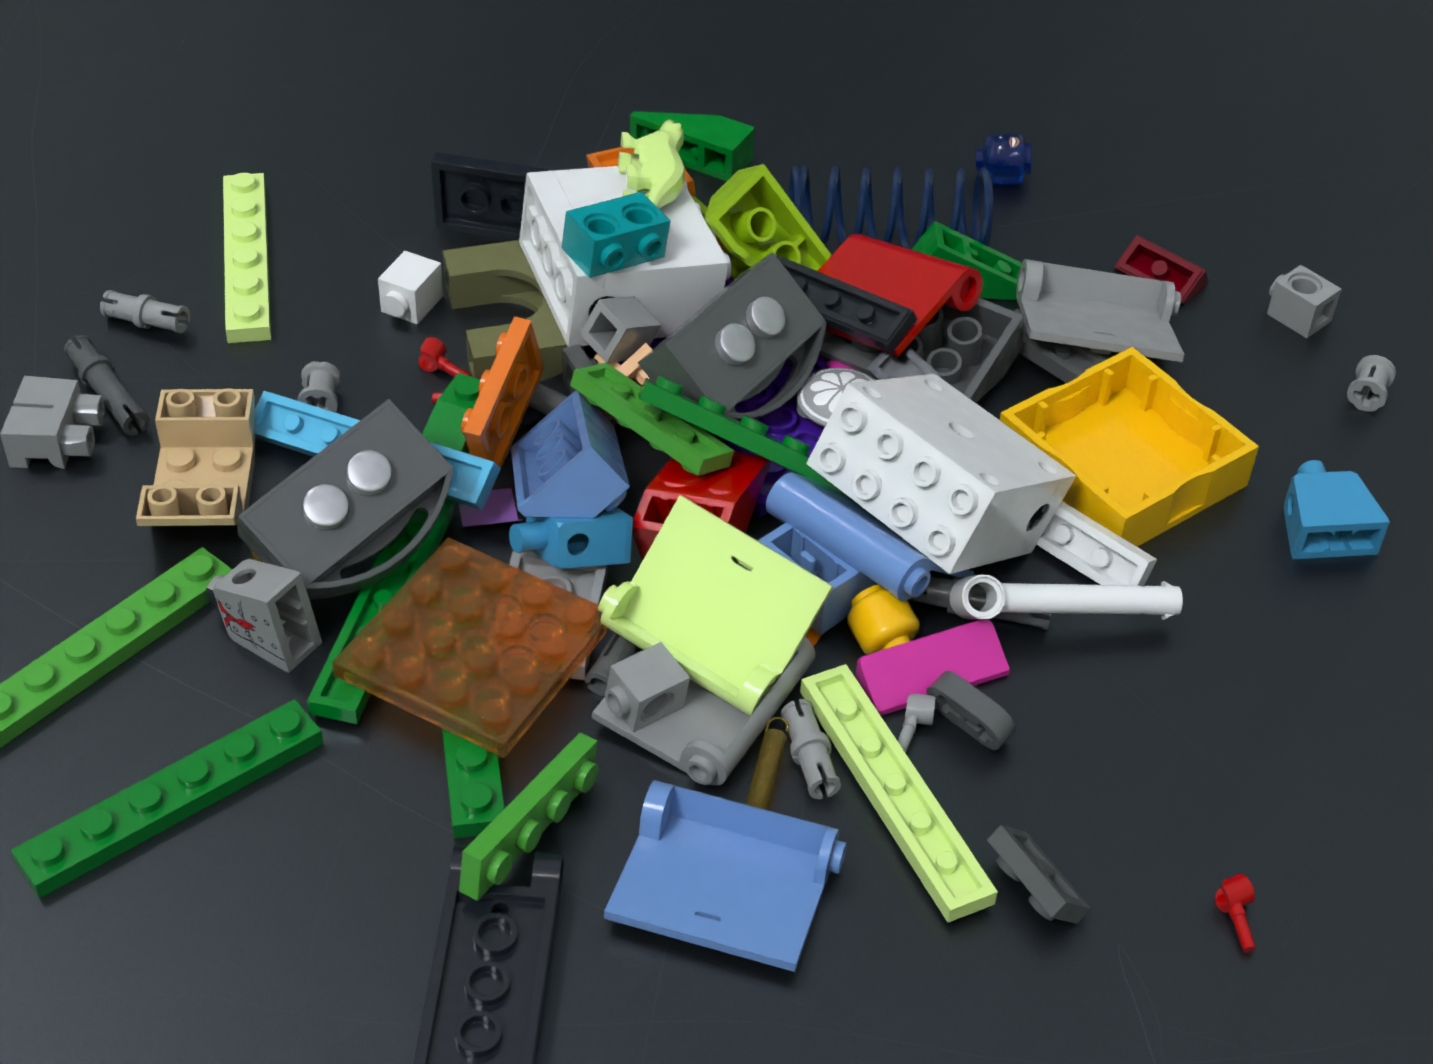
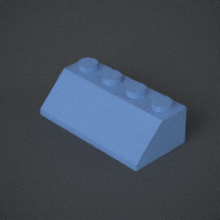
M577 390L511 447L517 508L524 517L594 518L603 510L608 512L617 507L625 498L626 490L630 487L614 426Z

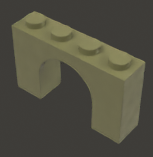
M519 240L443 250L445 286L452 309L493 303H513L531 309L535 313L526 319L532 321L544 365V371L539 382L563 373L562 349L568 346L519 244ZM511 324L466 330L467 359L472 377L481 379L484 371L491 369L496 358V345L502 332H508Z

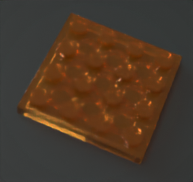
M448 537L332 662L334 676L505 758L610 629L600 623L602 612L598 610V604Z

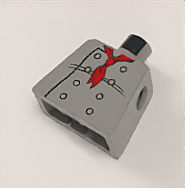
M247 559L238 564L226 576H216L209 582L206 589V598L209 602L219 607L229 637L234 642L283 671L290 673L322 644L301 572Z

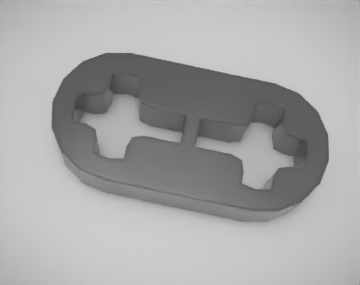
M944 671L926 690L927 695L936 697L935 708L943 716L989 749H999L1016 731L1015 723L1005 709L954 672Z

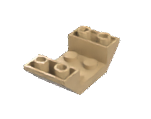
M254 389L161 390L155 418L161 448L154 484L142 485L136 515L137 526L238 525V515L249 506L255 466Z

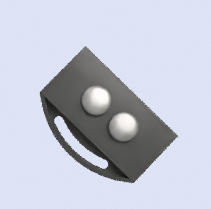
M771 252L745 270L637 363L648 375L649 379L654 382L657 381L659 375L664 376L684 386L682 395L698 402L701 395H704L725 405L727 408L724 414L741 422L743 415H747L758 420L781 407L802 387L817 361L827 322L776 255ZM789 358L793 363V368L780 391L761 408L753 412L737 413L735 405L748 400L764 390L777 377L786 359Z
M388 399L239 514L238 536L262 562L301 572L309 600L349 594L387 577L407 562L423 545L443 510L452 479L453 467L395 404ZM424 511L427 514L428 518L420 531L397 555L368 572L350 578H341L340 574L345 570L373 558L388 547L405 529L417 512Z

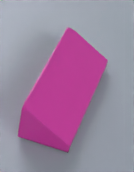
M980 619L862 656L857 661L855 678L880 716L906 708L908 696L911 694L927 695V688L944 671L954 672L975 686L1009 675L1010 668L990 619Z

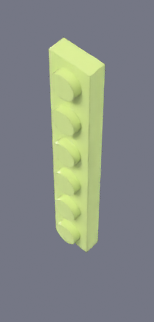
M238 173L223 176L225 328L227 342L239 343L271 340L264 173Z
M844 664L801 679L800 693L805 700L812 703L814 715L946 921L949 923L995 905L998 891L848 666Z

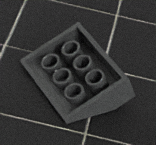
M981 298L968 311H960L944 304L908 346L951 386L977 403L1003 379L1021 351L1024 315ZM825 331L822 347L819 352L820 356L839 362L879 380L867 367L877 358L882 350Z

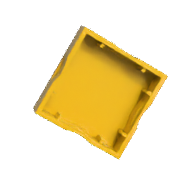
M1134 347L1087 369L1079 377L1066 384L1048 388L1002 411L999 419L1076 475L1062 500L1064 503L1136 547L1248 486L1259 448L1256 443L1214 410L1202 405L1189 396L1172 377Z

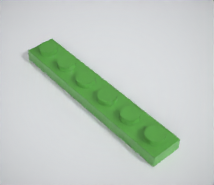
M201 547L0 684V748L208 604L206 589L209 582L216 576H226L233 569Z

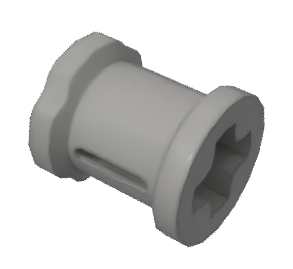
M1369 355L1363 357L1358 362L1355 371L1357 379L1350 383L1347 391L1348 400L1357 409L1362 411H1376L1385 405L1388 397L1386 388L1393 383L1396 376L1395 366L1390 360L1379 355ZM1372 367H1376L1372 377L1370 371ZM1370 390H1372V398L1368 400L1367 397Z
M313 361L305 365L301 372L304 389L299 393L297 401L336 412L338 399L335 391L340 386L339 370L329 362Z

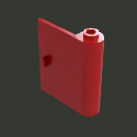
M858 233L850 235L818 270L820 273L914 311L917 320L893 353L826 325L825 331L896 356H899L944 304L960 311L970 310L979 300L983 286L982 276L977 269Z

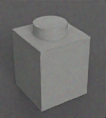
M635 296L598 300L579 334L606 363L626 361L645 343L650 346L662 324Z

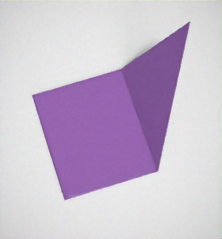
M512 488L491 490L482 511L458 503L463 527L519 521Z

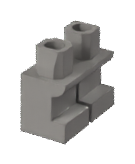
M24 375L13 401L14 406H11L0 433L9 467L28 468L32 458L49 459L50 463L55 467L65 469L69 456L91 457L95 447L93 426L84 425H103L106 417L103 396L81 394L78 380Z

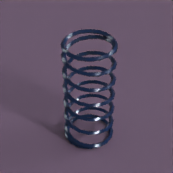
M795 164L791 168L789 198L801 214L804 205L805 220L815 232L809 169L805 164L801 167ZM836 164L831 168L826 213L820 238L825 247L832 227L834 209L840 244L847 239L842 209L840 168ZM866 165L862 170L858 213L853 234H862L866 215L869 237L878 239L873 212L871 168ZM898 165L894 169L890 212L883 241L891 243L897 219L902 246L912 249L908 240L904 216L902 168ZM931 166L925 169L922 211L913 246L926 232L927 224L930 227L936 221L933 169ZM960 166L956 171V193L950 228L957 232L959 228L961 234L969 237L964 202L965 170ZM983 167L977 173L974 186L972 234L974 240L989 247L993 220V188L991 174ZM984 181L985 215L980 233V205Z

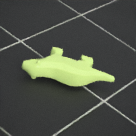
M669 119L663 123L658 131L638 139H634L628 132H622L621 147L633 148L635 153L619 152V173L627 174V189L636 190V193L642 192L658 208L674 201L679 196L685 183L684 165L678 154L684 141V132L680 123H674L673 120ZM623 190L622 195L634 194L632 191Z

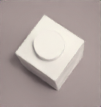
M404 251L378 278L381 312L418 324L443 297L441 263Z

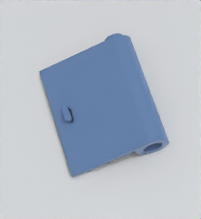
M792 472L787 473L774 484L768 494L766 510L769 514L783 523H789L832 554L888 590L892 596L900 601L920 596L930 582L931 570L949 574L853 499L826 487L812 478ZM967 569L949 575L964 578L973 576L974 571Z
M654 780L644 800L640 817L639 836L604 910V919L795 972L830 872L839 874L841 871L847 842L839 840L840 830L837 828Z

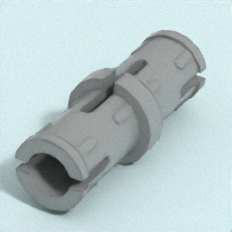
M107 290L102 297L113 300V304L100 302V311L104 317L131 321L135 326L143 329H149L154 326L172 330L176 333H183L188 326L178 323V320L190 321V312L186 306L158 302L151 295L142 294L136 297Z
M799 699V705L803 713L799 715L795 702L791 701L783 707L781 716L786 723L792 740L790 752L793 761L801 765L810 796L814 799H823L819 786L823 782L827 797L829 798L841 788L840 779L836 775L829 756L831 753L830 741L826 734L820 732L813 713L812 703L805 699Z

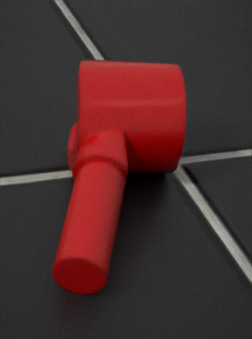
M428 337L424 340L419 349L422 354L418 359V364L423 371L434 372L438 368L453 377L458 373L472 377L470 373L444 357L447 350L441 340L434 337Z
M1241 873L1224 879L1221 888L1215 894L1214 900L1219 910L1223 913L1229 912L1242 950L1248 953L1254 951L1256 945L1243 907L1254 902L1255 892L1251 881L1245 874Z

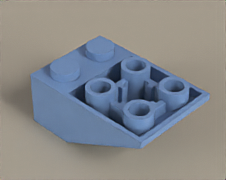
M787 522L758 540L834 586L811 625V628L820 635L847 618L852 608L851 601L857 594L871 586L878 585Z

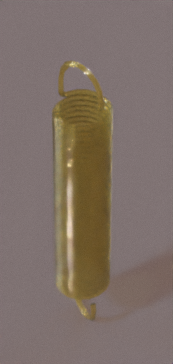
M782 717L771 718L766 724L765 734L746 801L747 805L768 810L787 735L778 729L768 730V727L772 720L781 719L786 723L787 728L785 731L788 732L789 723Z

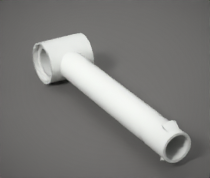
M975 575L961 578L953 585L950 592V604L958 616L967 620L989 619L998 613L1161 615V619L1165 620L1181 613L1183 596L1179 586H1172L1165 581L1161 582V586L1143 587L1135 585L1000 583V581L990 575ZM975 584L981 586L986 593V603L980 611L975 610L968 600L969 591Z

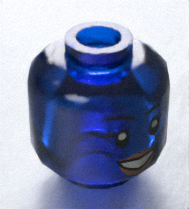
M1019 133L990 134L984 141V148H976V172L985 167L991 174L992 185L1021 184L1025 179V175L1032 174V144L1025 143V138Z

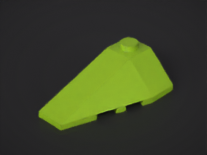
M764 164L738 170L711 196L705 221L727 250L748 266H753L773 252L776 256L779 255L818 271L830 258L831 253Z

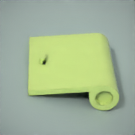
M680 495L632 581H626L619 587L615 585L609 587L600 600L598 610L602 612L600 619L602 625L642 650L662 642L692 681L748 716H751L788 667L834 586Z

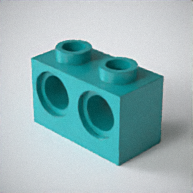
M637 192L566 211L561 248L589 278L665 257L671 220L645 194Z

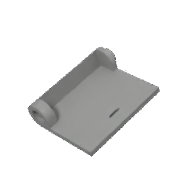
M1029 259L1023 260L1017 280L1016 298L1021 314L1024 315V324L1029 339L1090 348V351L1093 353L1110 355L1111 351L1121 353L1134 347L1145 357L1183 362L1185 354L1169 323L1171 316L1177 315L1181 302V294L1179 291H1175L1174 282Z
M804 637L788 667L751 716H748L690 679L682 709L634 733L622 717L618 718L610 711L605 697L592 712V719L686 772L695 782L702 785H721L726 781L815 660V649L812 643Z

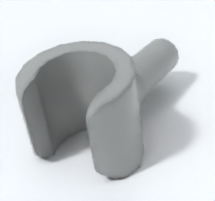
M916 693L908 696L903 728L897 740L905 753L915 733L916 724L932 726L935 696Z

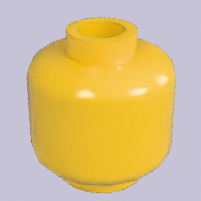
M879 584L863 590L851 601L852 608L848 613L847 623L862 651L867 655L910 642L919 631V620L907 600H898Z

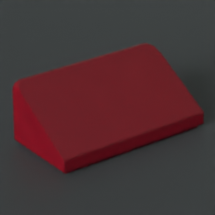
M1136 235L1114 266L1116 271L1124 275L1174 282L1175 291H1179L1181 294V305H1185L1209 282L1206 270Z

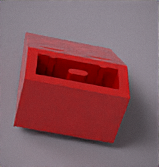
M734 452L730 467L698 476L687 472L678 461L671 458L645 488L633 519L632 533L641 559L645 558L680 495L746 533L771 460L759 455Z

